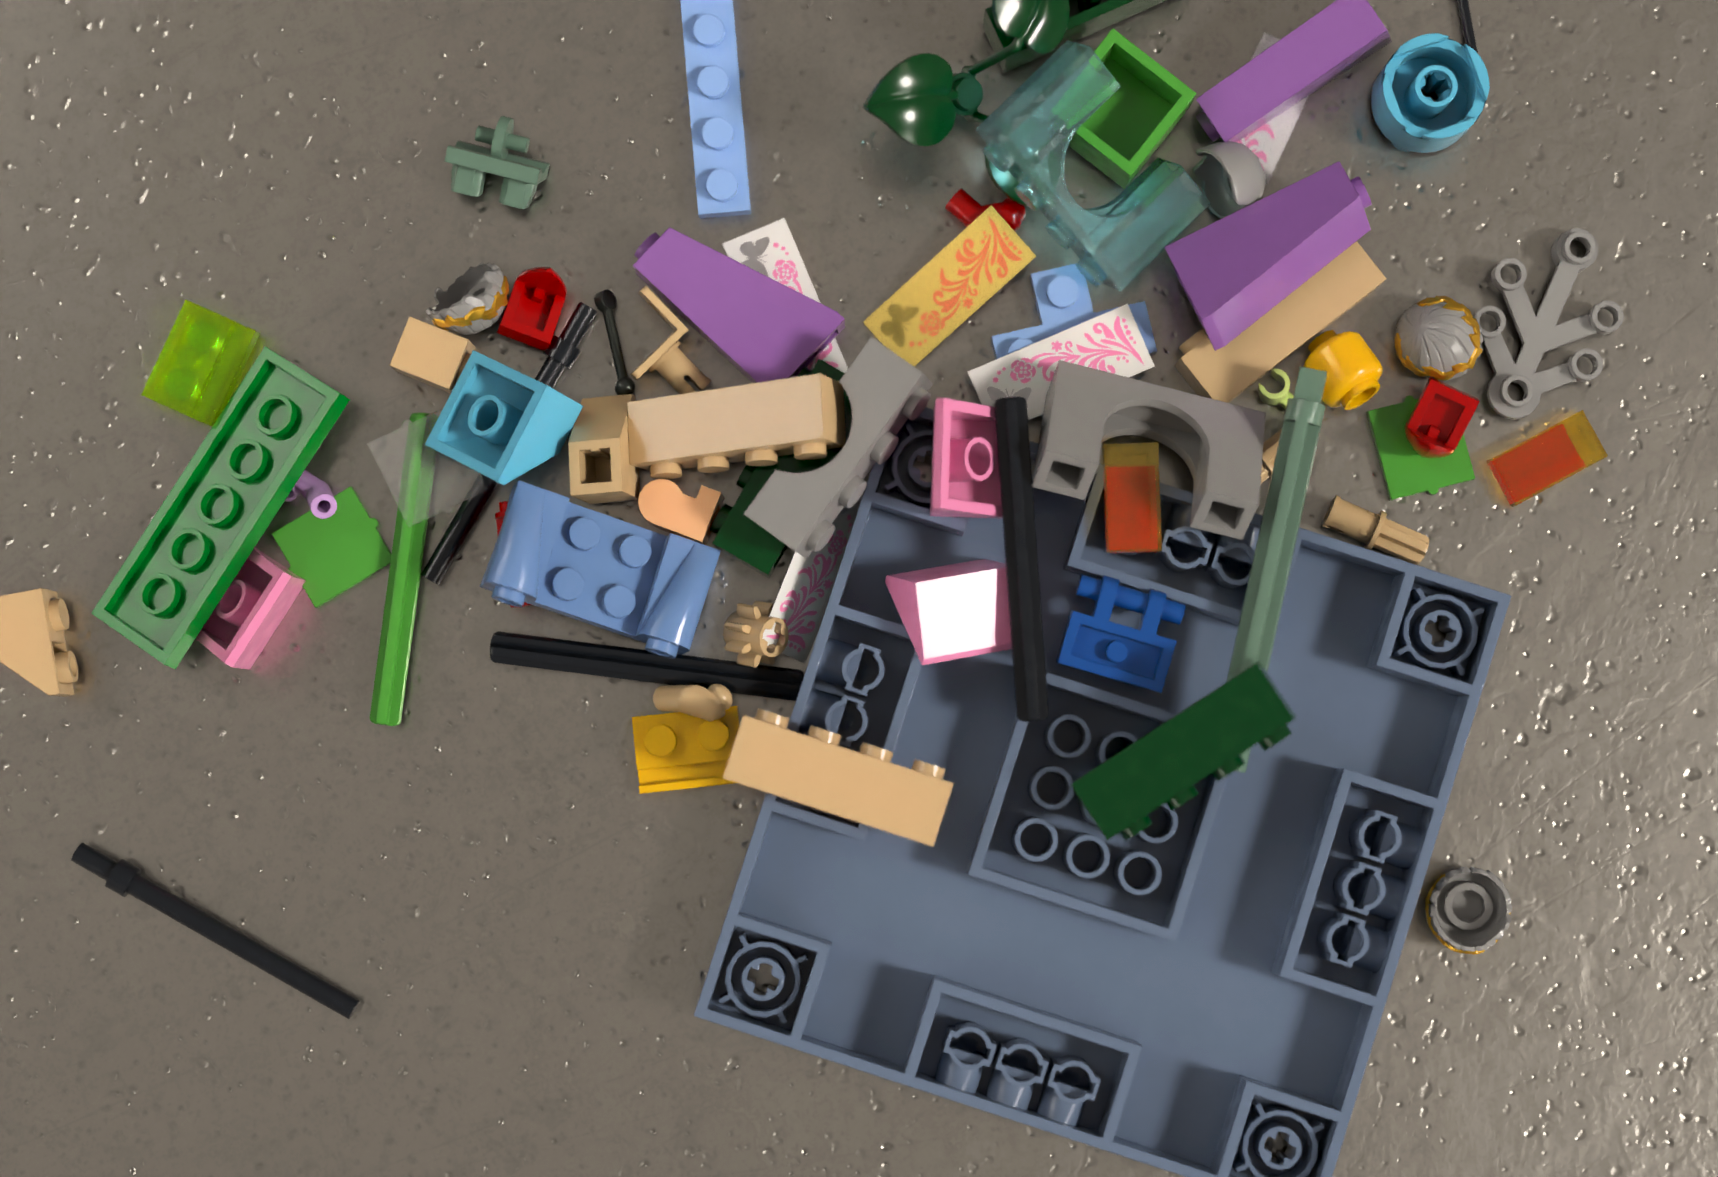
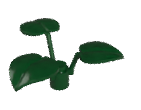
M992 0L993 17L998 29L1005 36L1014 38L1009 46L974 65L964 66L961 73H953L949 63L938 55L932 53L912 55L898 63L878 82L865 101L863 108L882 121L899 138L915 146H932L941 142L951 131L956 116H964L967 122H978L996 129L1002 136L992 140L985 150V164L991 180L1005 196L1014 202L1026 207H1044L1052 196L1061 165V146L1056 132L1045 120L1036 116L1020 117L1009 128L1005 122L978 112L977 108L983 99V89L975 77L976 74L1019 52L1023 44L1035 54H1046L1053 50L1062 40L1067 30L1070 14L1069 0Z

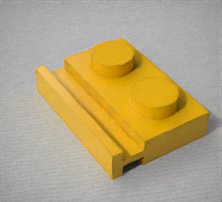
M731 706L725 710L726 714L724 717L714 721H707L681 712L632 717L639 794L735 784L736 782L724 779L723 775L740 726L738 706Z

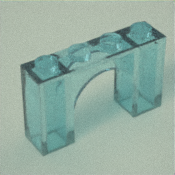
M1067 40L975 130L987 144L982 150L989 161L1003 173L1008 170L1019 183L1014 188L1019 198L1033 211L1040 209L1050 221L1045 226L1049 235L1064 249L1068 250L1071 247L1080 258V261L1076 264L1080 273L1096 287L1102 283L1121 292L1165 249V246L1169 245L1211 203L1182 165L1161 158H1157L1119 196L1109 203L1095 208H1081L1075 202L1067 188L1064 175V161L1068 145L1080 126L1121 86L1090 46Z

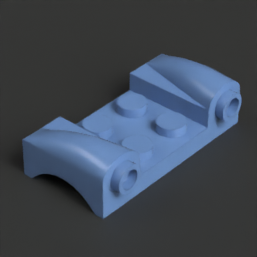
M520 480L514 484L494 550L480 584L481 588L493 591L491 596L493 599L508 605L523 607L525 602L646 643L645 650L659 656L675 659L677 654L682 655L690 651L721 550L672 533L666 536L569 502V497Z

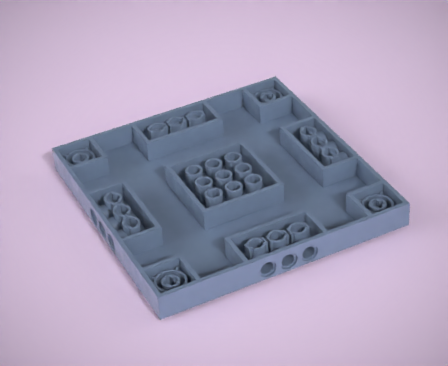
M925 407L916 419L911 420L908 418L896 434L899 441L891 456L882 464L876 462L871 469L787 729L807 735L811 725L841 735L838 746L856 752L860 751L862 742L894 752L890 763L908 769L912 768L914 759L946 769L942 780L954 784L934 846L932 847L766 792L694 1016L1185 1177H1332L1511 595L1299 527L1268 668V675L1296 715L1293 721L1286 724L1292 734L1266 751L1262 749L1259 743L1252 746L1246 773L1234 771L1219 781L1211 773L1194 784L1199 794L1183 805L1171 811L1167 804L1164 803L1147 814L1153 823L1135 836L1125 841L1119 832L1107 840L1070 784L1226 683L1263 515L1254 514L1243 540L1190 527L1193 493L1155 481L1157 549L1109 551L1106 468L1110 466L1099 463L1085 500L1033 487L1049 716L1042 721H1020L1016 716L1012 649L922 665L885 584L886 576L981 559L1005 563L1002 519L930 516L931 482L922 481L920 479L921 470L913 467L916 461L924 463L925 456H932L934 410ZM1030 441L1033 482L1039 443ZM1081 574L1100 580L1103 575L1120 580L1119 585L1145 593H1148L1151 588L1166 593V599L1185 604V611L1180 625L1160 620L1156 635L1177 641L1162 693L1056 662L1070 610L1090 616L1093 612L1095 600L1075 595ZM1113 606L1109 621L1138 629L1141 614ZM1439 620V630L1446 633L1445 640L1436 641L1432 645V635L1425 632V626L1436 623ZM761 963L773 966L771 975L779 979L778 985L774 987L769 984L766 992L755 989L756 979L749 976L750 969L754 968L759 971ZM1277 1132H1281V1137L1288 1143V1147L1284 1153L1277 1150L1276 1157L1273 1158L1272 1152L1264 1144L1268 1137L1276 1139Z

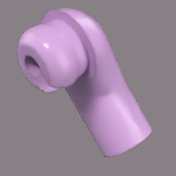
M304 470L285 500L288 502L293 501L298 495L302 494L312 514L320 519L331 517L337 510V502L329 485Z

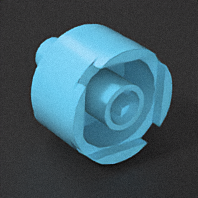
M1439 33L1417 36L1400 46L1380 71L1372 87L1371 108L1378 128L1395 148L1404 152L1412 151L1418 153H1430L1445 149L1459 140L1479 118L1490 89L1489 76L1479 54L1467 44L1462 45L1457 41L1449 39L1450 36ZM1424 88L1426 93L1435 92L1438 98L1436 101H1433L1431 97H1425L1421 89Z

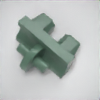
M506 116L499 118L496 129L480 125L477 127L475 141L491 144V148L459 140L455 146H447L444 161L453 164L451 191L479 197L483 194L487 173L503 176L499 202L519 209H526L530 206L537 185L547 179L550 163L508 153L509 149L527 153L530 138L513 134L514 119Z

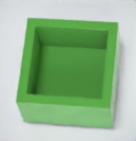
M1112 28L1048 108L1044 120L1054 129L1059 139L1123 189H1126L1189 110L1197 93Z

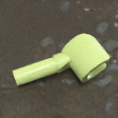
M1273 368L1271 369V375L1282 384L1283 390L1273 394L1268 392L1259 383L1258 394L1265 404L1272 406L1281 405L1286 409L1288 399L1294 397L1289 392L1290 379L1281 369Z

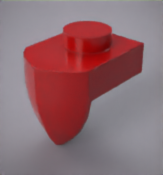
M534 267L523 271L517 276L497 330L498 334L543 351L548 349L567 295L566 286L555 270L551 267Z
M1430 377L1405 425L1406 437L1410 445L1424 458H1442L1452 454L1480 402L1479 399Z

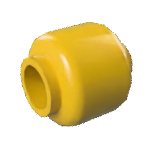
M1328 330L1309 344L1308 350L1311 353L1305 360L1303 367L1327 372L1322 401L1328 407L1338 408L1343 406L1345 410L1355 409L1371 399L1380 389L1378 380L1382 375L1383 368L1359 333L1346 331L1336 334L1334 330Z

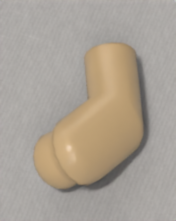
M717 683L710 685L708 689L699 685H661L657 687L653 695L654 705L660 711L681 712L707 721H714L724 717L726 714L725 710L729 709L733 703L732 694L729 689Z

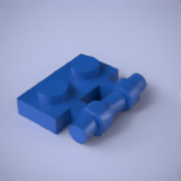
M1081 574L1075 595L1095 600L1093 612L1090 616L1070 610L1056 662L1162 693L1177 641L1156 635L1160 620L1180 625L1185 611V604L1166 599V593L1151 588L1148 593L1121 586L1119 585L1120 580L1103 575L1100 580ZM1113 606L1140 613L1141 620L1138 629L1109 621Z

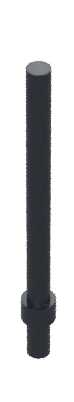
M582 302L578 303L560 336L554 335L548 349L544 351L543 354L547 358L535 380L554 389L565 368L571 369L581 353V350L577 347L598 312ZM479 473L422 571L421 575L437 585L441 583L498 482Z
M81 843L74 852L71 861L106 880L105 887L123 897H126L128 894L134 896L345 1018L350 1019L359 1005L360 1000L141 876L142 870L126 860L121 859L119 862H116L85 843Z

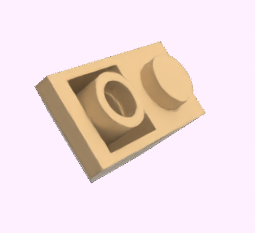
M634 394L584 398L581 400L580 404L583 405V408L573 426L568 442L570 494L572 497L589 504L639 499V468L629 465L627 402L636 401Z
M39 588L0 596V662L47 695L66 697L75 695L73 682L78 680V666L71 650L67 651L64 630L69 628L68 609L62 598L58 599L56 591Z

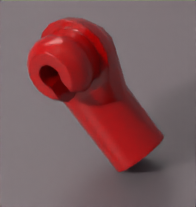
M962 188L955 193L945 206V209L966 227L991 205L1014 231L1020 228L1026 217L1025 207L1010 198H1006L1003 202L982 206Z

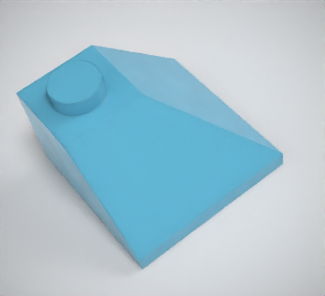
M473 350L425 445L505 485L560 453L583 405L548 385Z

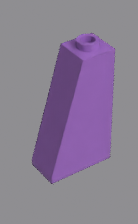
M1336 0L1196 98L1203 109L1201 113L1196 115V118L1212 142L1220 137L1224 142H1238L1392 42L1388 30L1367 0Z
M1339 161L1164 247L1178 280L1215 351L1226 346L1371 230L1364 210L1372 205L1369 194L1360 177L1357 176L1350 180Z
M670 227L661 236L656 232L651 234L634 254L638 258L633 264L637 276L751 383L797 377L804 366L808 367L845 328V319L837 311Z

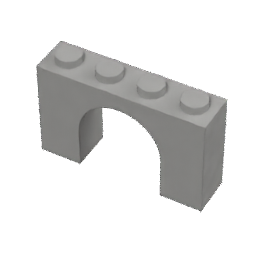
M1059 360L1045 399L1032 487L1085 500L1099 465L1102 442L1124 435L1150 438L1175 451L1185 461L1191 471L1194 490L1190 527L1243 540L1259 505L1266 413Z

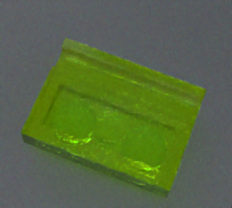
M185 300L141 395L212 427L227 405L260 333L189 300Z

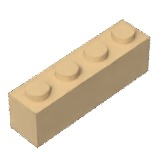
M1356 241L1226 346L1215 351L1203 328L1179 347L1184 355L1174 366L1197 395L1229 403L1373 292L1387 278Z
M821 373L627 402L629 465L650 471V477L654 479L679 478L682 476V469L696 467L697 471L704 473L725 472L730 469L729 463L745 461V464L748 466H771L778 463V456L794 454V458L800 460L822 459L827 457L828 449L843 448L846 444L843 386L839 381Z
M759 708L755 718L743 715L723 775L724 779L932 847L934 846L954 784L942 780L946 769L914 759L912 768L908 769L890 763L894 752L863 742L860 751L856 752L838 746L841 735L811 725L807 735L786 729L789 718Z

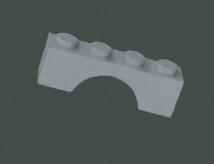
M872 337L840 380L852 408L851 431L842 450L832 461L813 471L790 473L775 470L744 513L748 518L806 559L812 551L819 552L829 542L835 531V526L832 523L844 506L851 508L860 499L867 486V482L864 480L876 462L882 464L891 456L899 441L896 434L908 418L914 420L922 413L931 397L928 390L933 384L924 373Z

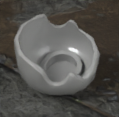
M1223 141L1196 150L1198 156L1204 155V157L1193 168V173L1203 179V194L1210 211L1217 217L1222 219L1263 198L1266 183L1265 173L1258 156L1247 146L1237 142Z

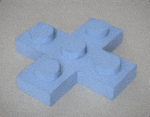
M1082 262L1031 273L1029 278L1041 325L991 336L990 340L995 360L1116 308L1099 312L1093 311ZM1145 301L1129 304L1128 306L1150 356L1155 355L1157 348Z

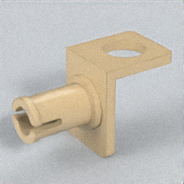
M644 286L638 294L674 332L630 375L634 380H638L647 370L651 373L656 370L679 394L696 392L684 379V376H687L699 390H703L712 380L706 377L678 348L681 345L679 339L689 329L647 286Z

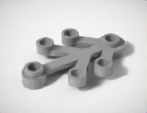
M1570 229L1554 241L1551 248V257L1556 265V270L1536 315L1523 285L1526 280L1527 271L1521 261L1515 258H1506L1499 262L1491 272L1492 284L1502 292L1523 344L1516 362H1514L1501 334L1506 325L1504 313L1498 307L1484 306L1473 314V318H1476L1479 325L1482 314H1489L1496 320L1494 331L1488 332L1481 327V333L1483 334L1482 344L1495 374L1488 384L1487 397L1492 409L1502 417L1508 419L1523 418L1537 408L1540 403L1541 393L1573 381L1588 382L1596 378L1603 369V360L1600 354L1593 349L1585 348L1572 354L1567 363L1535 373L1545 352L1595 333L1600 335L1609 334L1617 330L1623 323L1624 314L1622 308L1613 301H1602L1592 307L1588 314L1556 325L1578 273L1591 266L1598 255L1596 239L1584 229ZM1577 240L1584 244L1586 249L1584 257L1579 258L1571 253V241ZM1507 266L1515 270L1517 279L1514 284H1508L1502 280L1500 275L1502 267ZM1600 309H1606L1613 315V324L1610 327L1603 326L1598 321L1597 315ZM1579 357H1587L1592 362L1593 368L1590 374H1583L1578 370L1577 360ZM1510 383H1517L1523 388L1524 396L1521 401H1515L1509 397L1507 388Z

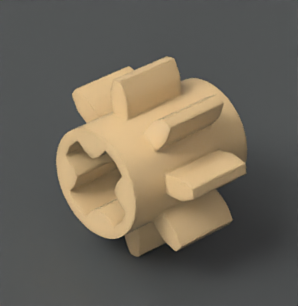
M756 600L752 605L738 603L737 611L727 618L723 629V637L726 643L724 648L726 651L738 653L737 664L757 668L759 663L773 665L775 664V657L785 650L789 638L788 628L782 619L768 617L773 603ZM775 622L774 632L779 635V639L776 645L769 644L768 646V642L762 639L765 629H772Z

